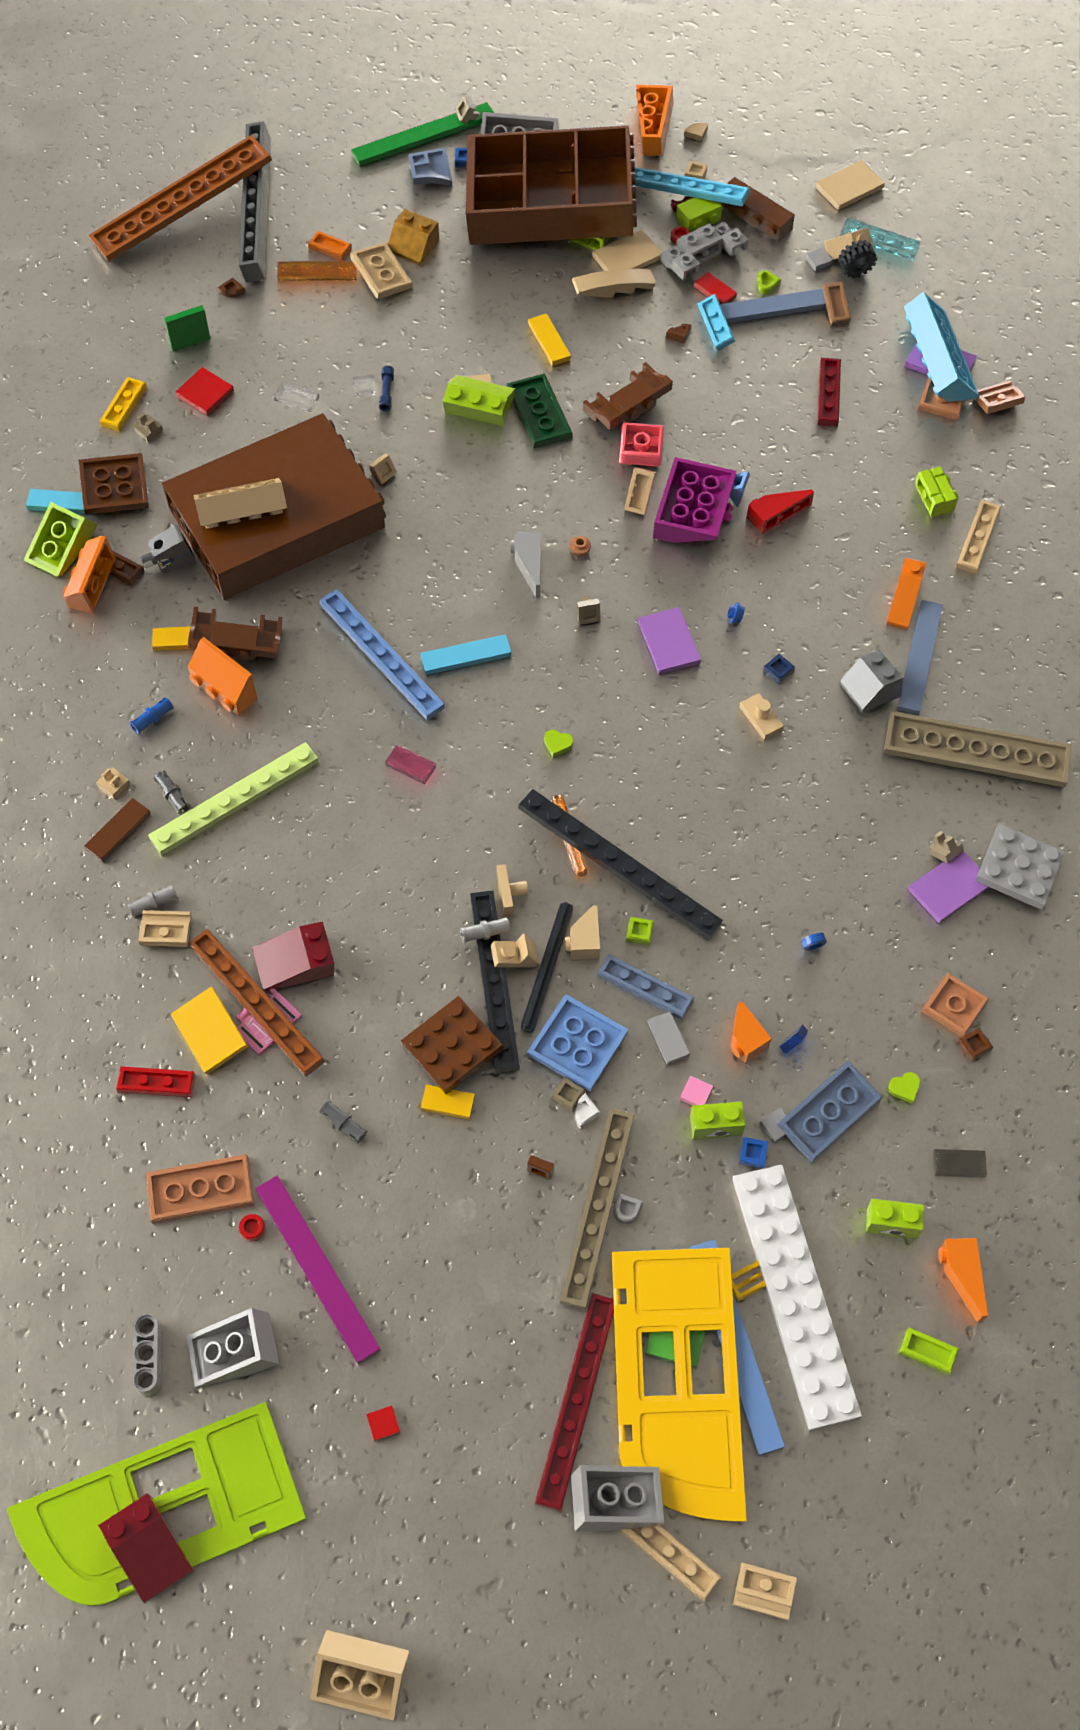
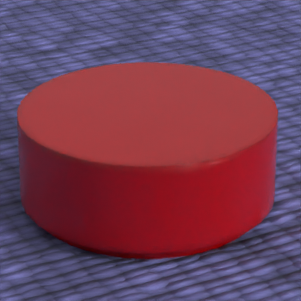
M682 226L673 228L670 237L671 242L677 245V239L689 234L690 231Z
M249 1214L241 1219L239 1231L245 1240L254 1242L263 1237L266 1226L264 1220L259 1215Z

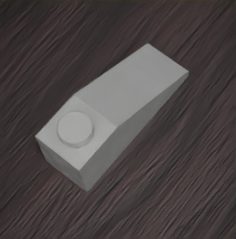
M515 532V540H511V553H515V563L534 596L540 598L541 532Z

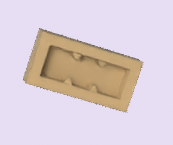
M637 467L634 468L624 510L642 515L646 514L656 472Z
M760 693L740 702V709L764 740L783 731L784 725L770 708V702L763 699Z
M506 864L496 865L504 917H513L512 897L528 895L527 882L509 883Z

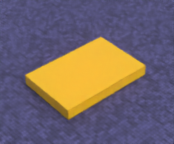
M213 987L208 988L171 1013L179 1030L206 1074H209L248 1047Z

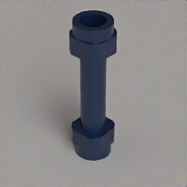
M389 365L384 366L381 371L383 388L382 395L379 397V409L384 412L390 411L392 407L390 391L391 382L394 380V368Z

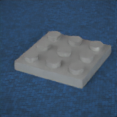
M998 824L975 881L1042 910L1063 858L1064 851Z

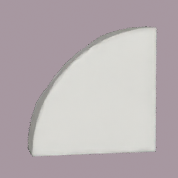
M586 1093L579 1099L575 1110V1119L580 1129L600 1115V1111Z

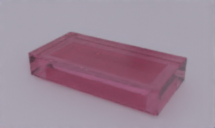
M399 745L395 746L385 761L387 767L423 784H426L436 769V763Z

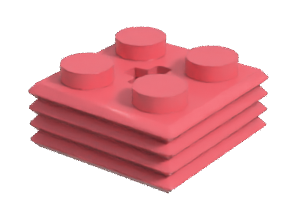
M624 422L622 425L619 463L660 466L664 426Z

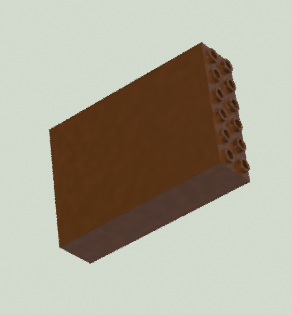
M629 125L467 135L466 221L469 245L634 236L633 227H637V215H633L637 214L634 135L629 132Z
M324 413L162 482L169 511L223 600L385 528L384 518H386V513L383 509L385 504L383 496L380 492L377 493L375 491L373 481L365 476L361 463L357 464L350 448L347 449L342 435L336 433L334 423L331 419L328 420ZM276 478L281 480L287 508L283 509V513L270 515V512L261 513L262 517L256 519H249L248 516L242 517L240 522L227 524V521L218 522L219 526L213 528H206L205 525H200L194 495Z

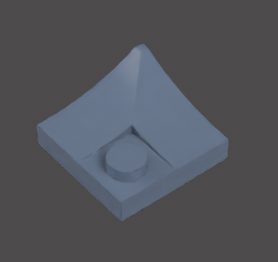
M446 147L408 154L414 185L435 183L453 186Z

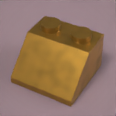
M404 209L394 222L387 245L394 255L421 265L440 240L439 222Z

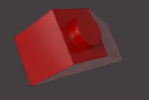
M809 489L764 495L750 502L746 518L761 534H764L810 507L814 491Z

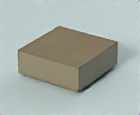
M564 1077L552 1094L551 1100L572 1112L581 1096L585 1094L586 1089Z

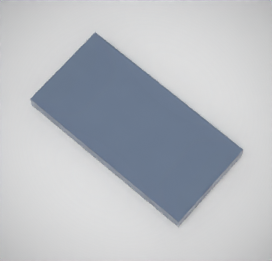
M847 1061L777 1125L811 1163L883 1097Z

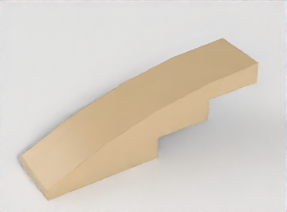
M650 269L607 270L574 277L572 280L577 295L613 298L615 292L633 294L635 288L653 289L656 285Z

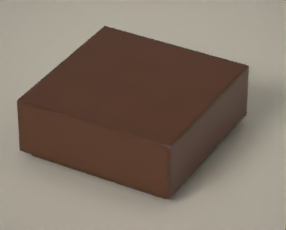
M980 1028L964 1035L957 1041L971 1062L993 1049V1046Z
M530 1155L527 1162V1171L551 1180L554 1173V1164Z

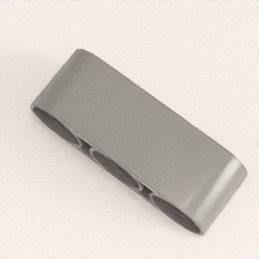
M151 1314L140 1315L134 1323L133 1385L144 1397L155 1396L160 1391L162 1385V1327ZM154 1324L152 1332L148 1334L142 1333L145 1325ZM145 1351H154L150 1360L142 1361V1355ZM153 1377L151 1386L148 1388L141 1387L143 1379Z

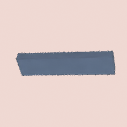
M610 954L597 973V977L665 1012H671L673 1016L681 1020L684 1019L694 1001L693 996Z

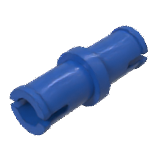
M164 697L151 708L147 707L144 709L143 714L129 722L131 729L136 734H140L152 723L156 724L159 722L160 717L174 709L173 704L168 698Z

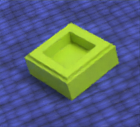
M630 917L626 941L650 945L654 921Z

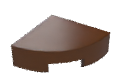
M233 277L217 287L218 293L226 297H238L246 294L245 288Z
M681 324V326L675 328L671 327L666 332V338L684 344L691 331V324Z

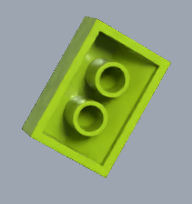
M456 375L448 383L442 402L445 413L504 427L515 394V388Z

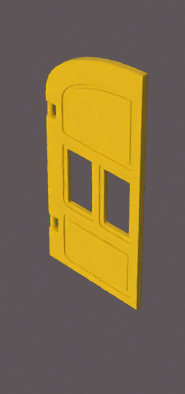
M730 1248L612 1252L619 1454L622 1466L659 1467L663 1506L698 1518L746 1522ZM620 1290L627 1291V1304H620ZM721 1330L725 1394L693 1395L689 1331ZM673 1332L676 1395L644 1396L642 1333ZM625 1425H632L633 1441H626Z

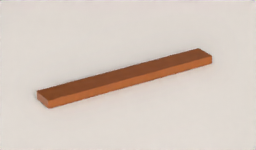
M208 928L188 943L305 1077L325 1063L321 1054Z

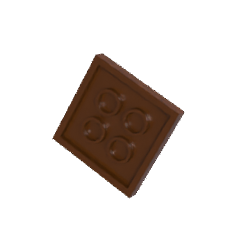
M142 453L78 460L85 515L149 508Z
M459 996L401 1040L403 1046L445 1095L504 1049L501 1042Z

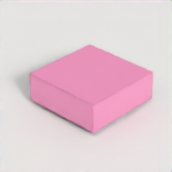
M690 1076L680 1100L690 1105H704L709 1098L713 1086Z

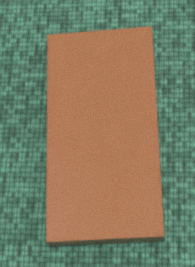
M247 1154L146 1172L152 1224L255 1205Z

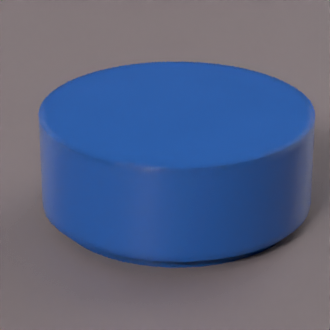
M822 932L809 935L801 941L806 951L816 950L827 942Z

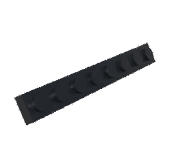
M494 890L470 893L474 925H478L484 920L487 922L498 920ZM500 934L490 936V939L487 940L483 938L477 939L476 942L489 1030L504 1047L501 1052L493 1057L495 1073L520 1070L505 967L494 966L491 944L494 941H501Z

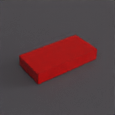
M710 272L705 273L694 283V287L707 297L715 294L720 304L730 303L737 296L736 291Z

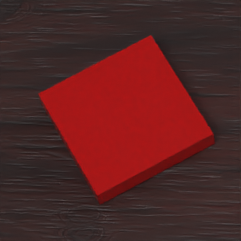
M202 367L175 393L176 397L207 416L234 391L233 385Z

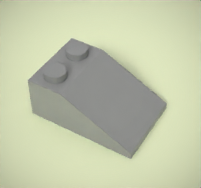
M250 1308L187 1335L194 1386L196 1388L255 1374L279 1364L270 1313Z
M580 1465L571 1475L575 1531L603 1532L664 1524L659 1467Z

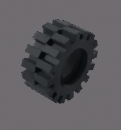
M858 240L857 243L855 241L851 242L852 245L845 246L846 250L842 249V254H839L838 261L847 277L855 278L856 275L861 277L862 273L866 275L867 270L871 271L873 269L872 266L876 265L877 255L871 243L867 242V240H863V242Z

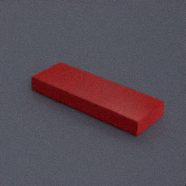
M120 1066L116 1090L118 1093L192 1098L195 1072Z

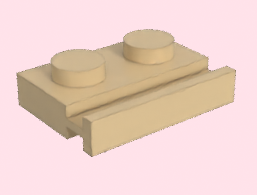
M143 910L138 940L140 946L188 947L190 921L192 919L191 912Z
M741 1563L732 1606L788 1621L797 1578Z

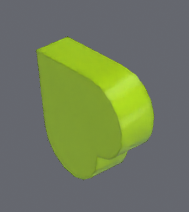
M761 270L757 275L758 291L762 294L771 293L781 284V279L768 270Z
M548 730L544 735V743L551 756L556 757L572 749L573 738L568 733L560 734L557 730Z
M907 1072L902 1077H894L888 1084V1092L895 1098L913 1104L920 1085V1079L913 1072Z

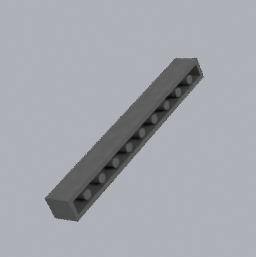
M265 122L246 124L245 138L252 135L270 154L271 137ZM270 163L243 179L239 267L246 282L265 280Z

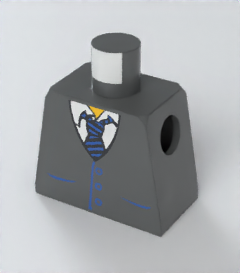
M178 524L151 538L148 541L151 552L141 556L145 568L158 564L163 573L197 563L191 547Z

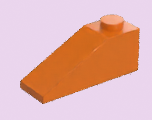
M905 557L886 624L908 629L926 567L925 562Z
M977 1238L945 1239L941 1247L938 1248L939 1262L943 1263L945 1274L975 1320L983 1322L988 1317Z

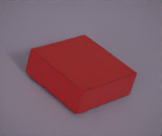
M392 1405L366 1414L374 1442L400 1434Z

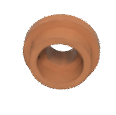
M576 536L571 539L569 547L575 556L582 557L590 551L591 542L584 536Z

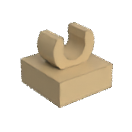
M387 454L380 456L368 467L379 484H383L397 473L390 456Z
M113 767L104 771L101 774L102 777L96 782L97 786L113 799L130 785L129 779Z

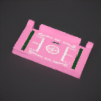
M275 989L268 991L272 995L270 999L293 1024L302 1017V1014ZM245 1008L235 1016L241 1023L237 1027L247 1045L255 1053L260 1055L274 1042Z

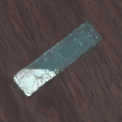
M847 218L840 236L856 230L869 228L874 248L914 260L921 241Z

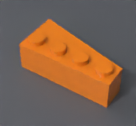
M636 85L644 155L662 156L674 106L673 86Z

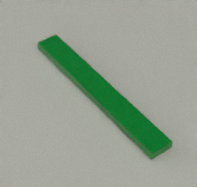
M485 102L477 105L475 111L480 113L477 119L469 120L467 124L461 123L457 113L353 148L351 153L360 167L482 124L483 112L494 113V111Z

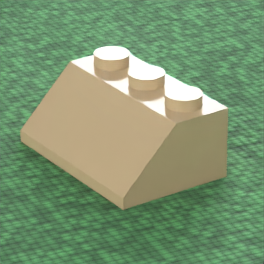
M326 1630L317 1654L310 1700L394 1721L406 1673L409 1650Z

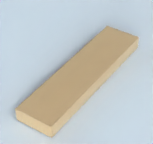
M984 500L980 501L956 568L977 574L1000 512V505Z
M661 1525L621 1529L623 1533L703 1602L720 1581L721 1577Z

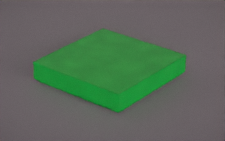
M202 305L164 317L172 351L211 339L205 309Z

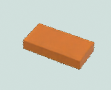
M317 231L308 242V248L343 262L352 250V244Z

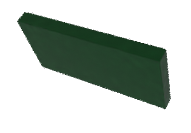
M545 373L506 383V387L515 388L512 402L534 449L573 438L572 430Z

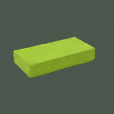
M908 1327L899 1354L950 1375L959 1348Z

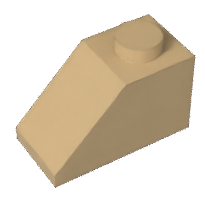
M869 228L856 230L824 241L826 252L833 260L838 259L839 254H842V249L846 250L845 246H851V242L854 241L857 243L858 240L862 242L867 240L873 247Z
M597 905L592 906L570 927V936L565 937V950L570 951L571 960L599 959L600 939Z

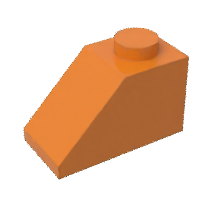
M741 1001L736 1009L731 1049L736 1057H741L747 1063L767 1050L772 1038Z

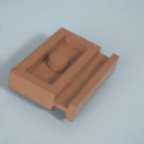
M1011 381L977 390L979 393L977 403L987 414L1024 404L1025 396L1016 386H1012Z

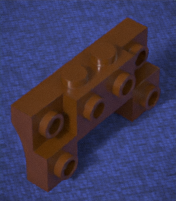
M645 362L641 372L636 373L634 370L630 372L631 383L612 394L609 401L598 392L596 393L595 401L589 403L587 400L583 401V411L595 422L600 420L610 430L621 422L629 423L636 420L646 411L652 410L656 405V400L672 390L673 381L667 375L655 371Z
M194 607L188 637V648L196 649L200 639L205 637L229 657L238 658L242 661L256 660V656L278 659L283 617L278 616V621L265 620V615H260L258 630V626L216 621V609H212L211 613L199 612L198 607Z

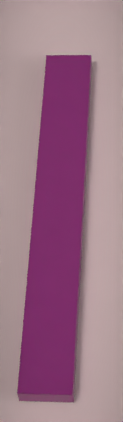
M278 1175L256 1187V1192L357 1364L381 1351Z

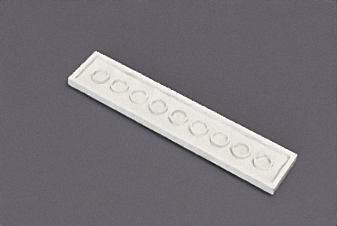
M782 1164L733 1176L732 1180L756 1259L760 1264L759 1269L762 1273L763 1281L765 1280L766 1292L808 1430L813 1431L860 1419L862 1415Z

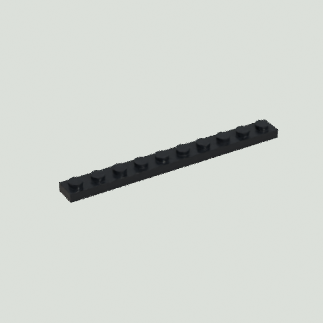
M532 789L519 803V810L709 941L723 922L721 918L536 790Z

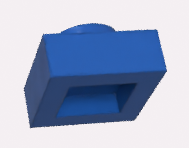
M743 1137L739 1164L764 1169L768 1141Z

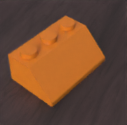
M99 536L86 541L84 548L80 550L78 563L71 571L70 582L63 590V598L69 608L93 614L116 559L106 536Z
M205 637L200 639L188 665L191 682L197 687L201 686L212 699H218L227 711H233L239 716L257 700L252 674Z

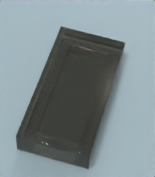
M934 1149L933 1151L935 1176L986 1178L987 1176L985 1151Z

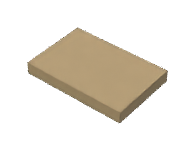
M860 160L817 181L815 187L837 210H840L883 189L885 183Z
M641 229L634 232V236L623 237L593 251V258L604 271L642 269L659 261L661 250Z
M386 242L351 252L350 258L377 299L412 289V281Z

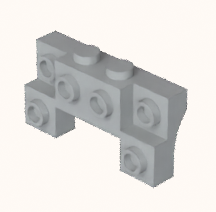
M725 222L715 227L707 224L677 239L676 246L661 252L660 262L665 268L672 269L682 280H685L688 271L693 270L695 274L699 273L700 263L721 253L722 248L730 256L734 255L735 248L739 246L743 251L746 250L748 239L737 228L732 230Z

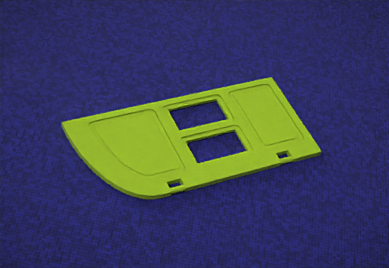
M266 1401L8 1507L7 1512L17 1539L33 1567L58 1593L82 1605L101 1606L135 1592L136 1590L133 1585L118 1590L117 1584L129 1580L113 1554L98 1525L139 1499L131 1475L132 1472L190 1448L193 1450L202 1478L157 1496L154 1500L161 1512L164 1513L202 1496H208L217 1526L178 1542L192 1568L250 1544L257 1539L306 1520ZM263 1522L266 1523L267 1528L254 1534L251 1533V1527Z

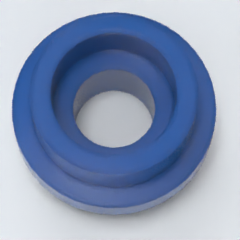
M738 602L734 606L731 605L727 613V618H730L729 623L739 624L744 615L745 607L740 606Z

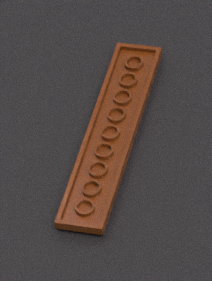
M250 135L88 236L105 259L110 262L272 161L271 156Z

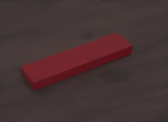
M821 357L817 425L838 427L841 359Z

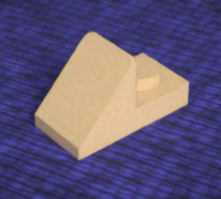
M522 934L517 941H494L491 944L495 967L538 968L540 966L536 944L526 934Z

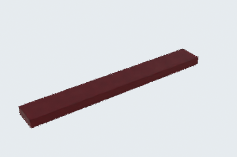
M595 1293L591 1295L535 1505L559 1512L562 1511L614 1315L613 1298Z

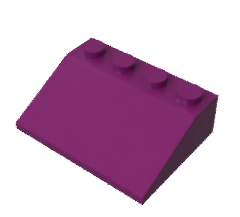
M675 457L655 518L653 538L672 543L716 540L737 471Z

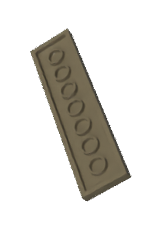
M891 711L884 754L1066 787L1072 744Z

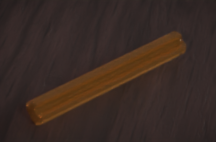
M563 795L552 796L551 802L569 813ZM565 842L575 876L587 875L588 869L583 854Z

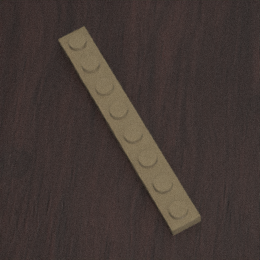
M613 1108L609 1109L560 1304L583 1310L586 1309L634 1119L633 1113Z

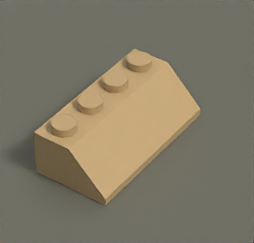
M279 478L194 495L200 525H205L206 528L219 526L218 522L227 521V524L240 522V518L247 516L249 519L262 517L261 513L270 512V515L283 513V509L287 508L282 482Z

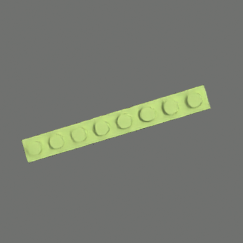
M305 742L148 835L149 839L162 856L319 763L318 757Z

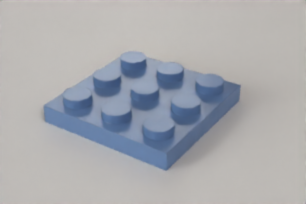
M565 994L527 1051V1056L591 1092L624 1041L629 1029Z

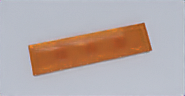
M278 261L277 278L278 281H357V267L353 261Z

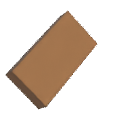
M843 281L824 284L822 289L830 325L850 322L851 315Z

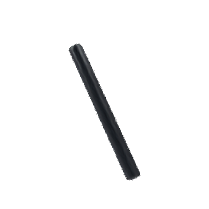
M568 902L561 903L523 1016L521 1029L527 1032L535 1030L573 912V905Z

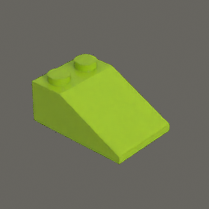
M50 502L24 561L60 578L79 556V552L84 548L86 541L91 540L97 524Z

